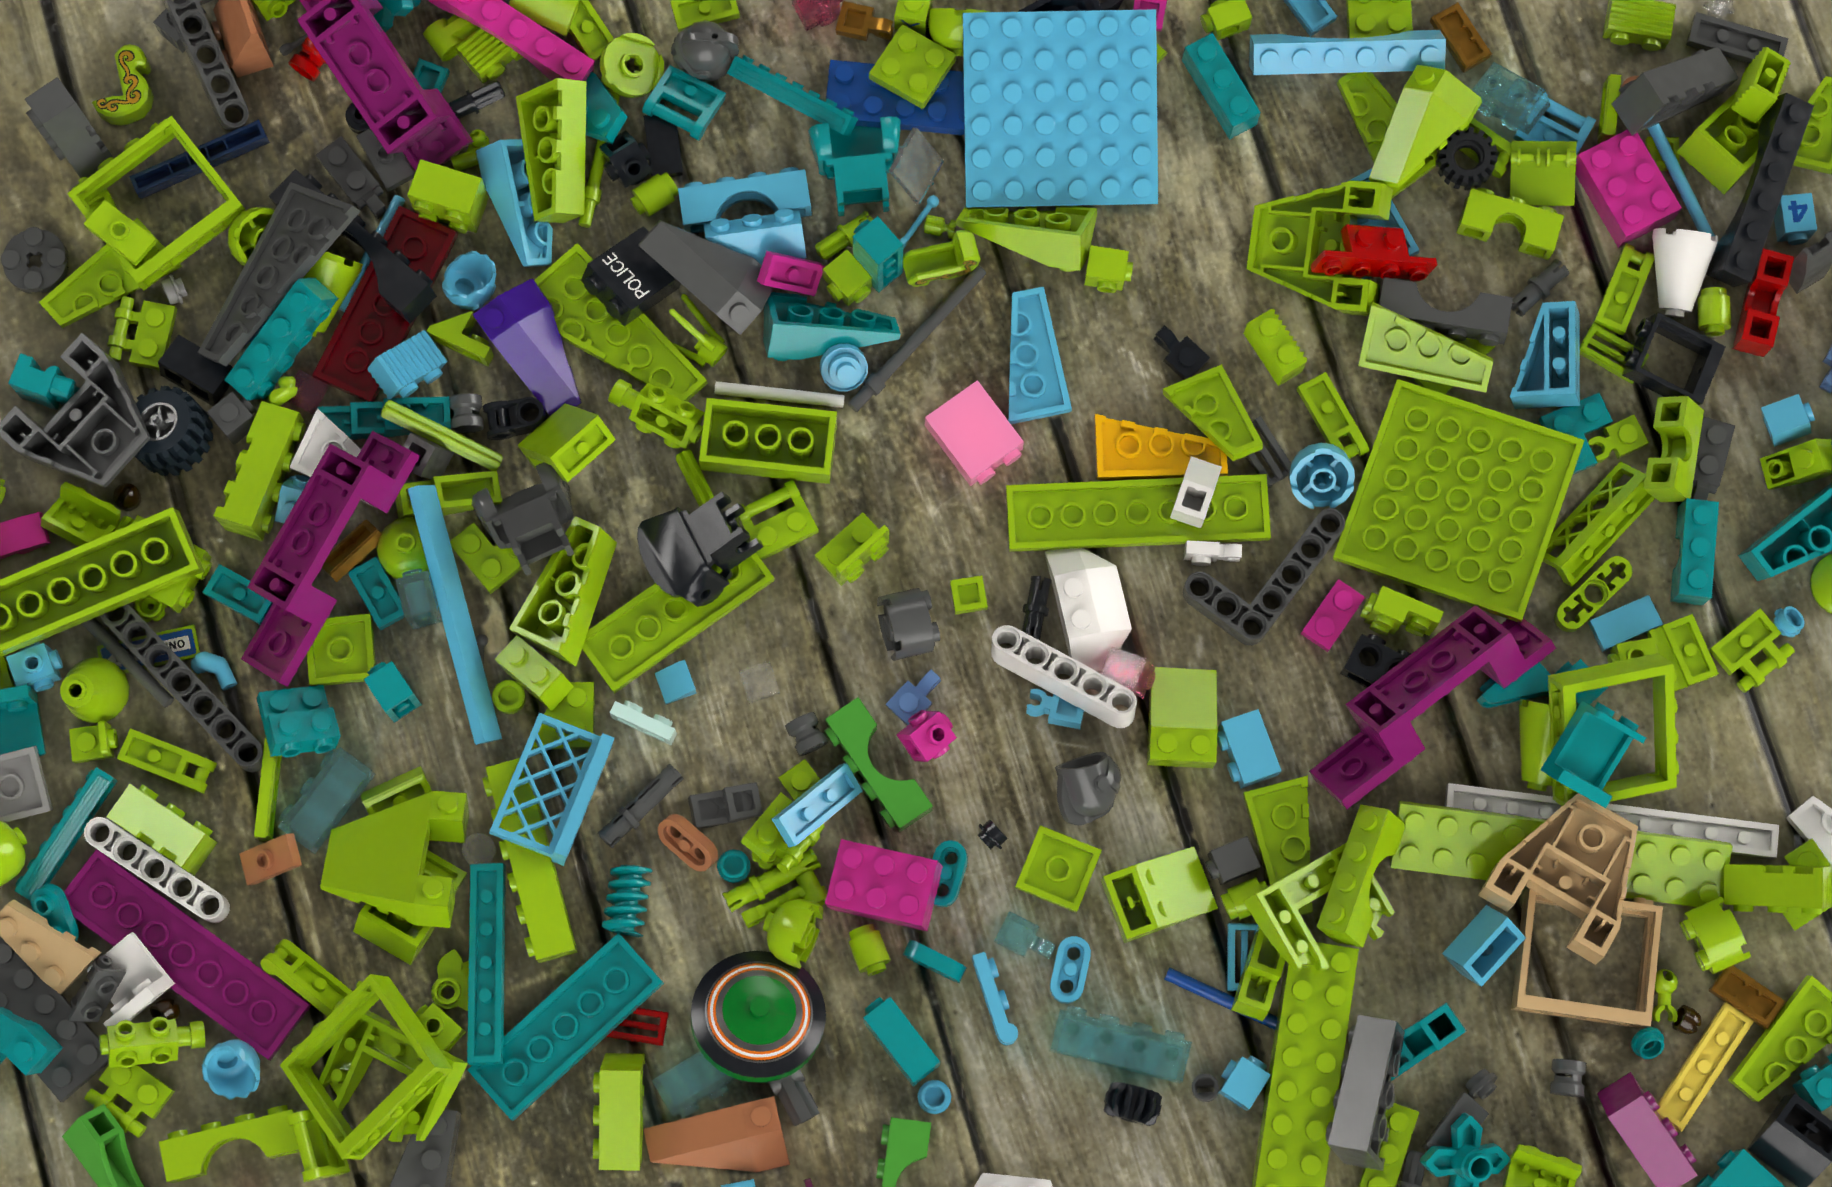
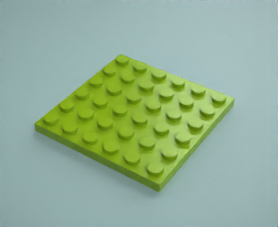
M1397 379L1333 560L1471 607L1476 605L1483 611L1516 622H1522L1585 440Z

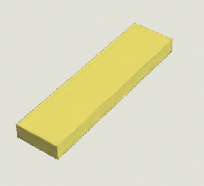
M1727 1002L1722 1004L1658 1102L1660 1108L1657 1109V1112L1662 1119L1668 1117L1678 1132L1684 1130L1754 1023L1752 1019Z

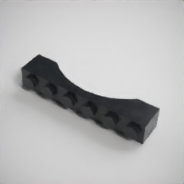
M1788 93L1779 95L1777 101L1762 117L1758 128V151L1748 187L1734 218L1716 246L1706 273L1707 276L1732 287L1752 281L1814 105Z
M295 169L269 195V198L277 207L290 182L324 194L320 190L323 186L311 174L308 173L304 177ZM331 192L327 195V196H329V197H332V198H335V199L339 200V199H338L333 193H331ZM357 215L341 235L356 243L369 255L377 275L380 295L393 310L411 324L437 297L430 287L433 281L421 269L414 272L408 267L411 262L399 250L392 253L386 248L389 243L375 230L370 234L364 228L367 224Z

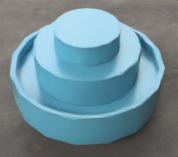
M837 344L830 347L823 354L820 360V373L824 382L831 389L839 392H848L856 389L864 382L868 374V364L863 352L858 347L851 344Z

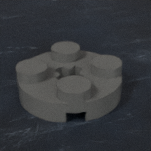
M30 227L14 236L8 242L1 255V263L6 277L17 289L25 293L40 291L46 293L52 291L63 282L69 268L67 266L68 251L61 240L53 233L40 230L37 227ZM43 255L40 259L43 263L41 267L38 268L35 265L31 268L28 267L31 256Z

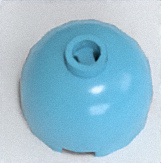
M1321 442L1308 445L1297 453L1291 463L1289 479L1292 493L1303 505L1314 509V506H1330V508H1335L1345 502L1353 492L1355 473L1351 460L1342 449L1334 444Z

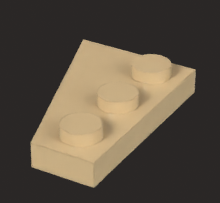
M16 900L6 904L0 911V937L44 983L60 995L66 992L102 953L93 947L87 949L75 941L76 937L67 931L63 934L49 926L46 918Z

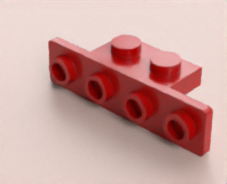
M1346 224L1341 229L1345 251L1324 250L1310 267L1311 272L1324 273L1328 276L1343 274L1353 275L1357 278L1371 276L1381 277L1382 279L1384 277L1409 279L1410 281L1417 282L1427 278L1438 264L1436 258L1409 256L1403 228Z

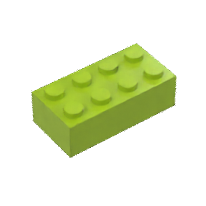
M707 398L699 455L700 469L704 471L830 484L837 430V411Z

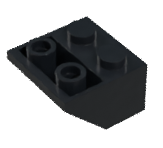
M1795 1093L1785 1095L1749 1145L1747 1151L1794 1186L1808 1187L1832 1163V1120Z

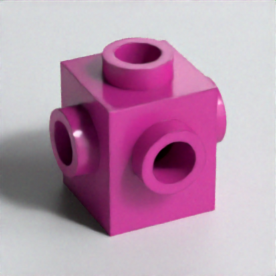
M925 710L912 715L908 720L910 724L896 734L912 759L920 762H928L932 758L941 757L950 749L948 745L957 738L951 730L953 725L945 714L939 711Z

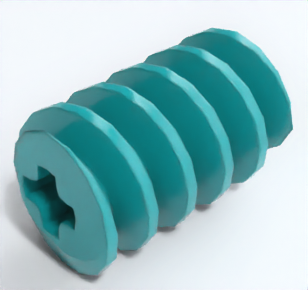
M620 865L610 869V875L617 878V880L609 881L608 888L616 893L606 896V901L614 906L604 909V914L612 918L602 922L604 929L623 936H643L634 931L635 927L645 925V921L637 918L636 915L647 912V908L639 905L638 902L649 899V895L641 892L640 888L651 886L650 881L642 878L643 874L653 872L651 868Z

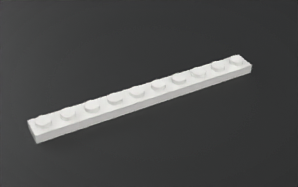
M1451 783L1446 785L1445 807L1548 819L1562 807L1553 800V796ZM1608 804L1606 807L1638 826L1637 831L1729 842L1733 845L1732 854L1766 859L1777 858L1779 825L1617 804Z

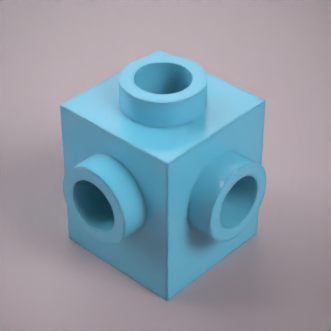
M34 643L20 649V652L6 657L16 686L28 684L35 692H41L54 686L53 682L62 679L59 669L63 668L60 655L56 649L52 650L45 643Z

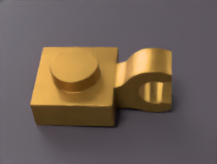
M843 1L835 31L836 35L867 41L869 33L882 39L891 40L894 27H892L893 21L874 17V7Z

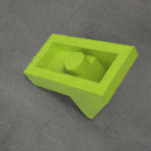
M473 311L428 327L427 333L434 342L489 367L494 357L491 347L488 346L489 342L475 334L468 337L476 322Z

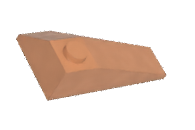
M774 1096L643 1129L651 1163L756 1173L790 1165Z

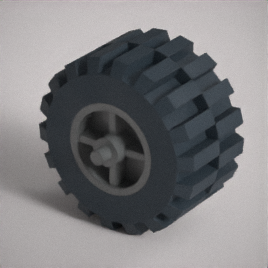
M161 386L160 391L152 388L148 390L146 396L141 394L137 397L138 402L136 405L151 439L134 457L154 474L157 472L161 476H168L169 472L173 476L180 475L183 469L186 472L193 469L192 464L195 462L199 464L203 460L202 454L204 452L208 453L210 449L208 442L213 441L214 435L210 431L213 428V424L207 412L186 391L183 392L178 387L171 389L169 386Z

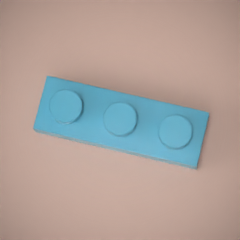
M847 763L839 764L772 818V821L787 846H796L863 790Z

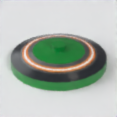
M742 952L720 961L701 979L692 1000L690 1014L691 1030L697 1047L703 1056L719 1071L742 1081L771 1082L797 1072L813 1057L821 1043L825 1029V1002L816 981L802 966L799 969L778 960L771 952Z

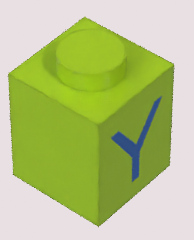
M898 0L894 15V29L898 30L903 24L917 33L925 35L932 0Z

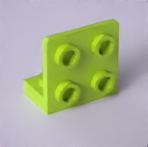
M862 512L817 552L815 559L841 586L847 580L851 584L863 574L865 570L862 567L871 559L876 562L889 550L887 547L889 544V529L886 525L878 529Z

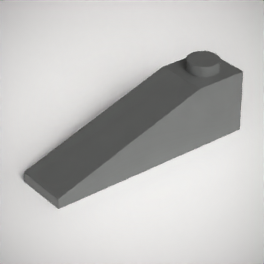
M661 220L656 223L638 244L739 335L745 331L763 310L774 288L757 282L762 265L753 257L698 237L691 232Z

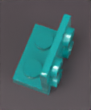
M28 684L0 689V755L37 746L39 756H44L46 749L37 692Z

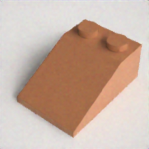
M218 0L213 9L217 21L211 22L217 41L223 39L226 49L222 50V53L229 68L233 69L237 78L273 67L274 65L252 1Z

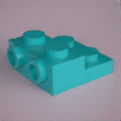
M324 685L258 693L256 699L271 757L282 755L288 758L305 752L326 753L336 749L341 735L334 708L329 707Z

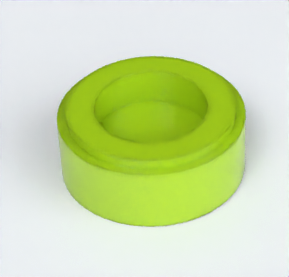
M504 680L495 686L492 692V700L500 712L514 714L524 707L526 693L518 682Z

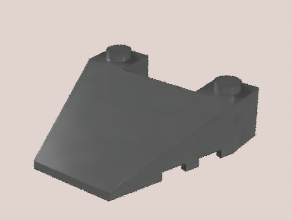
M81 333L60 357L80 374L86 382L44 428L31 416L17 406H14L0 422V437L30 461L106 488L151 438L120 365L95 342Z

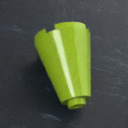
M325 252L303 277L316 278L339 298L331 308L329 316L316 328L313 337L317 336V332L325 333L362 271L363 264Z
M87 658L78 662L69 670L60 687L61 697L69 711L75 717L87 723L96 724L99 721L107 722L114 719L129 700L130 686L126 674L115 663L104 658Z
M1520 699L1521 780L1528 782L1527 788L1546 792L1547 786H1552V777L1541 771V768L1551 753L1549 704Z

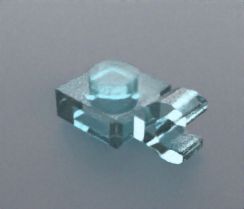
M1009 911L994 940L995 943L1022 957H1025L1028 949L1050 959L1056 948L1055 944L1036 936L1039 930L1038 925Z

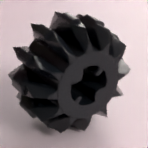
M1114 1082L1110 1084L1109 1090L1106 1092L1104 1112L1109 1116L1124 1121L1151 1126L1156 1123L1157 1117L1160 1115L1162 1096L1158 1092L1144 1087Z

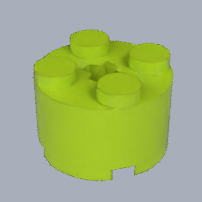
M1721 896L1683 913L1684 920L1679 922L1686 940H1694L1698 952L1694 953V957L1701 971L1709 969L1712 974H1716L1751 958L1749 951L1742 952L1741 946L1747 943L1730 908L1725 911L1722 910L1720 904L1724 903L1725 900Z

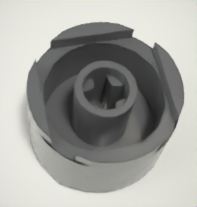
M913 588L879 596L877 607L884 606V614L878 615L879 624L887 651L894 650L891 659L896 661L933 652L935 642L940 641V632L937 623H931L929 610L932 609V602L928 590L921 591L919 588Z

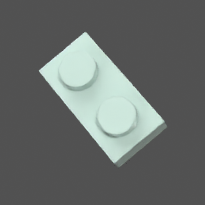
M625 700L624 704L614 702L610 711L612 719L672 745L677 735L676 729L671 727L672 721L658 714H655L653 718L642 714V707Z

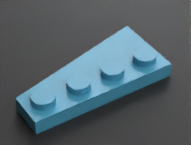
M1044 286L1013 292L1011 302L1008 421L1010 424H1016L1069 413L1072 411Z

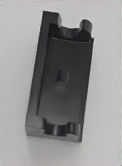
M178 335L158 361L161 376L211 406L216 405L230 386L224 379L233 366L229 364L223 366L205 358L198 353L199 346Z

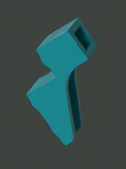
M1581 659L1574 665L1568 661L1555 674L1587 668L1588 666ZM1538 662L1506 688L1501 687L1490 678L1479 688L1483 694L1476 701L1484 708H1493L1519 702L1520 699L1528 700L1542 696L1549 697L1548 675L1551 674ZM1608 687L1576 693V709L1582 700L1591 704Z

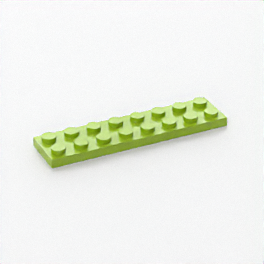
M1267 474L1219 476L1201 528L1170 518L1183 478L1006 485L1009 552L1185 544L1187 540L1220 543L1270 541L1271 529Z

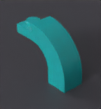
M1447 1002L1404 1030L1405 1034L1398 1076L1467 1031Z

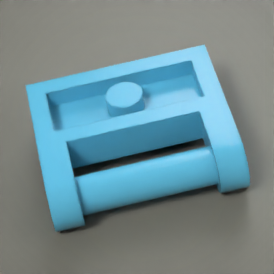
M1540 90L1513 139L1516 141H1577V156L1596 119L1589 115L1585 118L1548 98V94ZM1540 109H1543L1577 127L1580 131L1577 134L1538 112Z

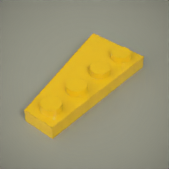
M1099 414L1094 416L1097 480L1184 478L1191 456L1221 466L1219 476L1228 475L1227 455L1209 438L1188 433L1167 431L1168 429L1159 427L1151 428L1135 424L1136 422L1109 419Z

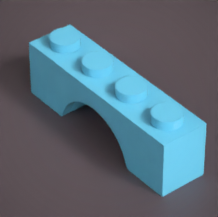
M796 167L784 168L779 173L769 175L765 172H755L749 174L748 178L736 180L734 177H723L717 179L716 183L710 184L690 182L685 184L684 188H678L684 230L691 233L705 232L704 224L721 218L729 207L742 201L761 202L769 206L774 212L781 209H791L793 211L799 210L801 217L812 215L805 169L798 170Z

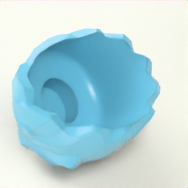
M470 251L459 255L449 264L445 271V280L442 282L444 294L453 304L459 306L460 309L475 311L482 308L490 300L496 288L497 273L495 263L487 254H480L477 251Z
M232 1039L218 1043L204 1057L202 1064L203 1079L208 1082L211 1090L217 1095H223L229 1100L235 1097L247 1098L250 1092L257 1090L260 1082V1058L256 1050L242 1040Z

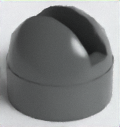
M1210 1074L1198 1075L1192 1082L1193 1095L1201 1102L1214 1100L1219 1093L1218 1081ZM1214 1087V1092L1198 1093L1197 1088Z

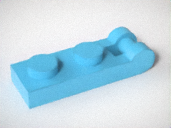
M985 952L972 955L971 959L997 1039L1002 1045H1011L1018 1037V1029L1014 1024L1008 1023L1004 1010L1010 1009L1004 989L998 991L994 978L999 977L994 958L987 959Z

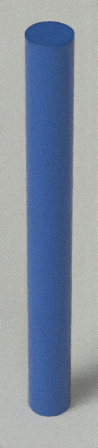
M1169 967L1164 980L1231 1010L1235 997ZM1268 1013L1263 1021L1243 1015L1271 1029H1276L1277 1016Z

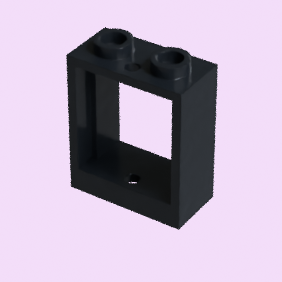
M1659 312L1642 319L1635 332V335L1638 336L1636 343L1625 355L1623 364L1626 367L1622 376L1663 397L1689 396L1697 405L1703 404L1726 346ZM1655 332L1698 354L1684 389L1641 368Z

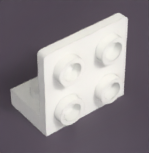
M133 932L104 954V956L112 960L111 966L113 969L126 970V974L110 1000L114 1005L110 1011L114 1015L103 1024L107 1028V1026L116 1025L123 1020L131 1021L175 984Z

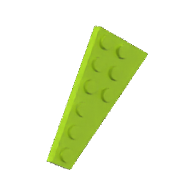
M578 243L534 280L553 307L554 318L562 340L644 384L650 383L654 386L662 387L667 393L682 401L688 402L708 384L704 376L644 313L626 326H623L607 312L606 307L595 295H591L586 290L581 279L587 264L593 259Z

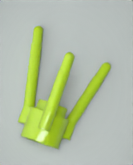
M682 294L681 299L707 333L703 335L675 309H670V315L699 340L694 347L698 353L696 354L675 343L672 344L684 356L694 360L701 367H704L706 363L714 367L728 350V347L724 344L726 340L716 333L688 296Z

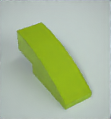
M497 471L434 476L428 481L407 482L403 485L395 500L398 519L415 517L408 489L418 485L436 486L443 516L474 510L472 506L473 495L485 488L488 489L494 505L502 503Z
M1259 926L1255 933L1231 1010L1263 1021L1270 1011L1277 982L1282 975L1285 959L1271 944Z

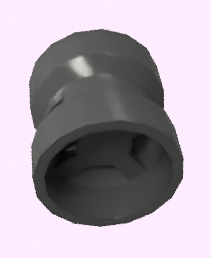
M468 393L453 395L449 398L450 409L454 414V417L451 419V430L457 433H475L484 429L483 418L479 415L482 408L481 395Z
M814 712L804 714L785 725L789 736L796 737L795 749L799 756L810 754L828 743L825 733L816 728L819 721Z
M1552 1059V1071L1555 1073L1554 1081L1550 1083V1094L1584 1097L1585 1086L1582 1084V1076L1586 1073L1587 1063L1568 1059Z

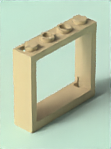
M1526 889L1523 895L1520 931L1526 939L1518 946L1511 1010L1640 1029L1651 1027L1663 906L1653 905L1652 900L1639 897L1634 898L1633 902L1624 901L1621 915L1645 918L1635 1011L1526 995L1535 903L1559 906L1532 889Z

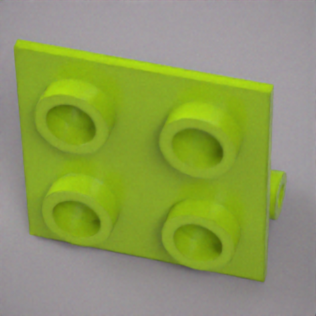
M1511 141L1510 197L1520 198L1527 205L1574 206L1577 141Z

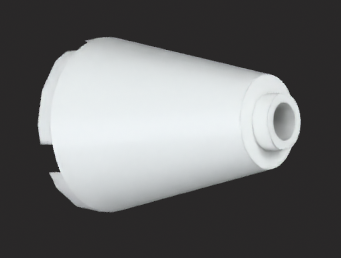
M1666 228L1653 229L1652 239L1659 308L1665 310V316L1684 318L1685 312H1692L1718 243L1717 235L1711 236L1712 234L1684 229H1676L1672 234L1666 233Z

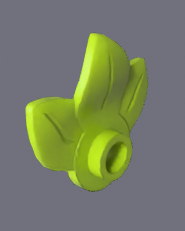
M453 949L445 954L438 963V979L432 986L431 996L434 1003L442 1009H454L459 1006L468 1011L469 961L463 963L460 954ZM447 987H452L455 991L454 996L450 999L443 997V991Z

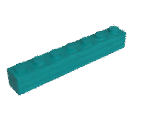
M743 55L742 58L734 57L727 74L820 123H829V127L849 137L851 136L858 121V118L853 116L854 112L845 107L842 110L837 108L836 102L826 98V101L820 99L821 94L811 89L809 92L803 90L804 86L796 81H793L792 84L786 81V76L778 72L775 75L770 73L771 68L761 63L759 66L753 64L754 59Z
M96 767L88 773L86 777L87 782L83 788L80 787L74 795L75 800L71 806L68 805L62 813L63 818L52 827L51 836L41 844L39 854L29 862L25 875L17 880L15 892L31 901V896L35 890L51 883L84 833L86 824L94 818L118 782V780Z

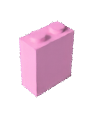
M978 380L925 417V427L970 486L976 482L980 485L987 482L996 474L994 469L1003 463L1008 466L1022 455L1020 451L1023 450L1024 441Z

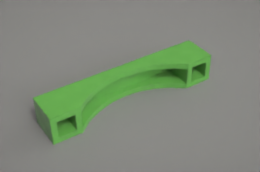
M105 1104L80 1116L63 1134V1139L98 1187H144L132 1163L124 1130Z

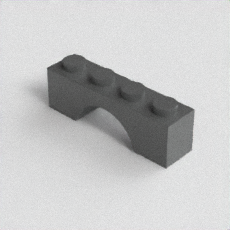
M1384 277L1379 305L1455 341H1464L1466 338L1479 340V343L1482 345L1497 346L1498 344L1504 345L1508 334L1513 297L1480 292L1479 296L1470 306L1459 311L1446 312L1435 309L1427 304L1421 297L1416 282Z

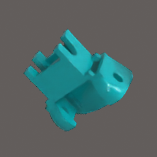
M892 116L880 117L881 128L855 126L850 137L830 128L829 123L813 125L808 129L809 144L818 166L819 174L826 175L827 179H834L838 217L845 216L844 205L882 201L883 212L889 211L887 173H891L892 168L898 166L901 120Z

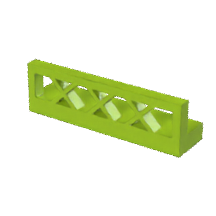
M1620 461L1552 533L1543 562L1556 568L1564 583L1573 587L1655 500L1644 489L1645 473ZM1624 474L1631 477L1625 485L1615 487V483ZM1609 498V502L1604 508L1593 510V506L1598 501ZM1587 521V526L1582 531L1572 533V529L1577 524ZM1566 544V548L1557 558L1549 554L1555 547Z

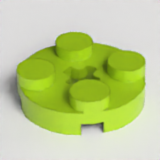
M626 33L608 43L600 57L601 80L605 87L626 98L644 97L650 93L664 74V60L662 55H658L657 50L653 47L655 44L648 37L638 33ZM630 58L634 59V65L639 67V71L635 70L631 73L625 66V62H628Z

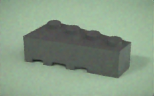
M1719 47L1707 51L1701 49L1684 59H1679L1643 72L1636 80L1630 81L1619 89L1621 95L1612 103V106L1631 135H1635L1723 94L1739 77Z
M58 77L25 98V101L31 108L26 114L61 161L66 157L80 178L90 177L98 171V166L104 160L113 157Z

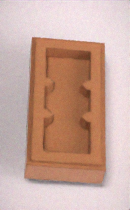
M294 833L284 834L239 853L247 885H256L302 866Z

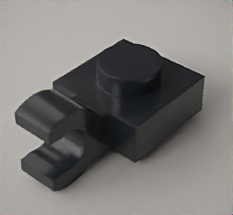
M1165 325L1155 334L1154 341L1169 353L1165 357L1164 362L1183 380L1194 376L1210 359L1188 336L1179 342L1174 333Z

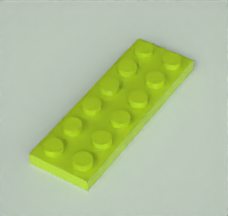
M754 553L731 569L734 575L728 579L730 584L724 588L717 599L705 606L697 607L683 597L675 598L664 592L654 583L590 628L582 650L611 691L615 694L775 581L774 576L758 554ZM716 564L711 566L717 573L720 574L722 572V569Z

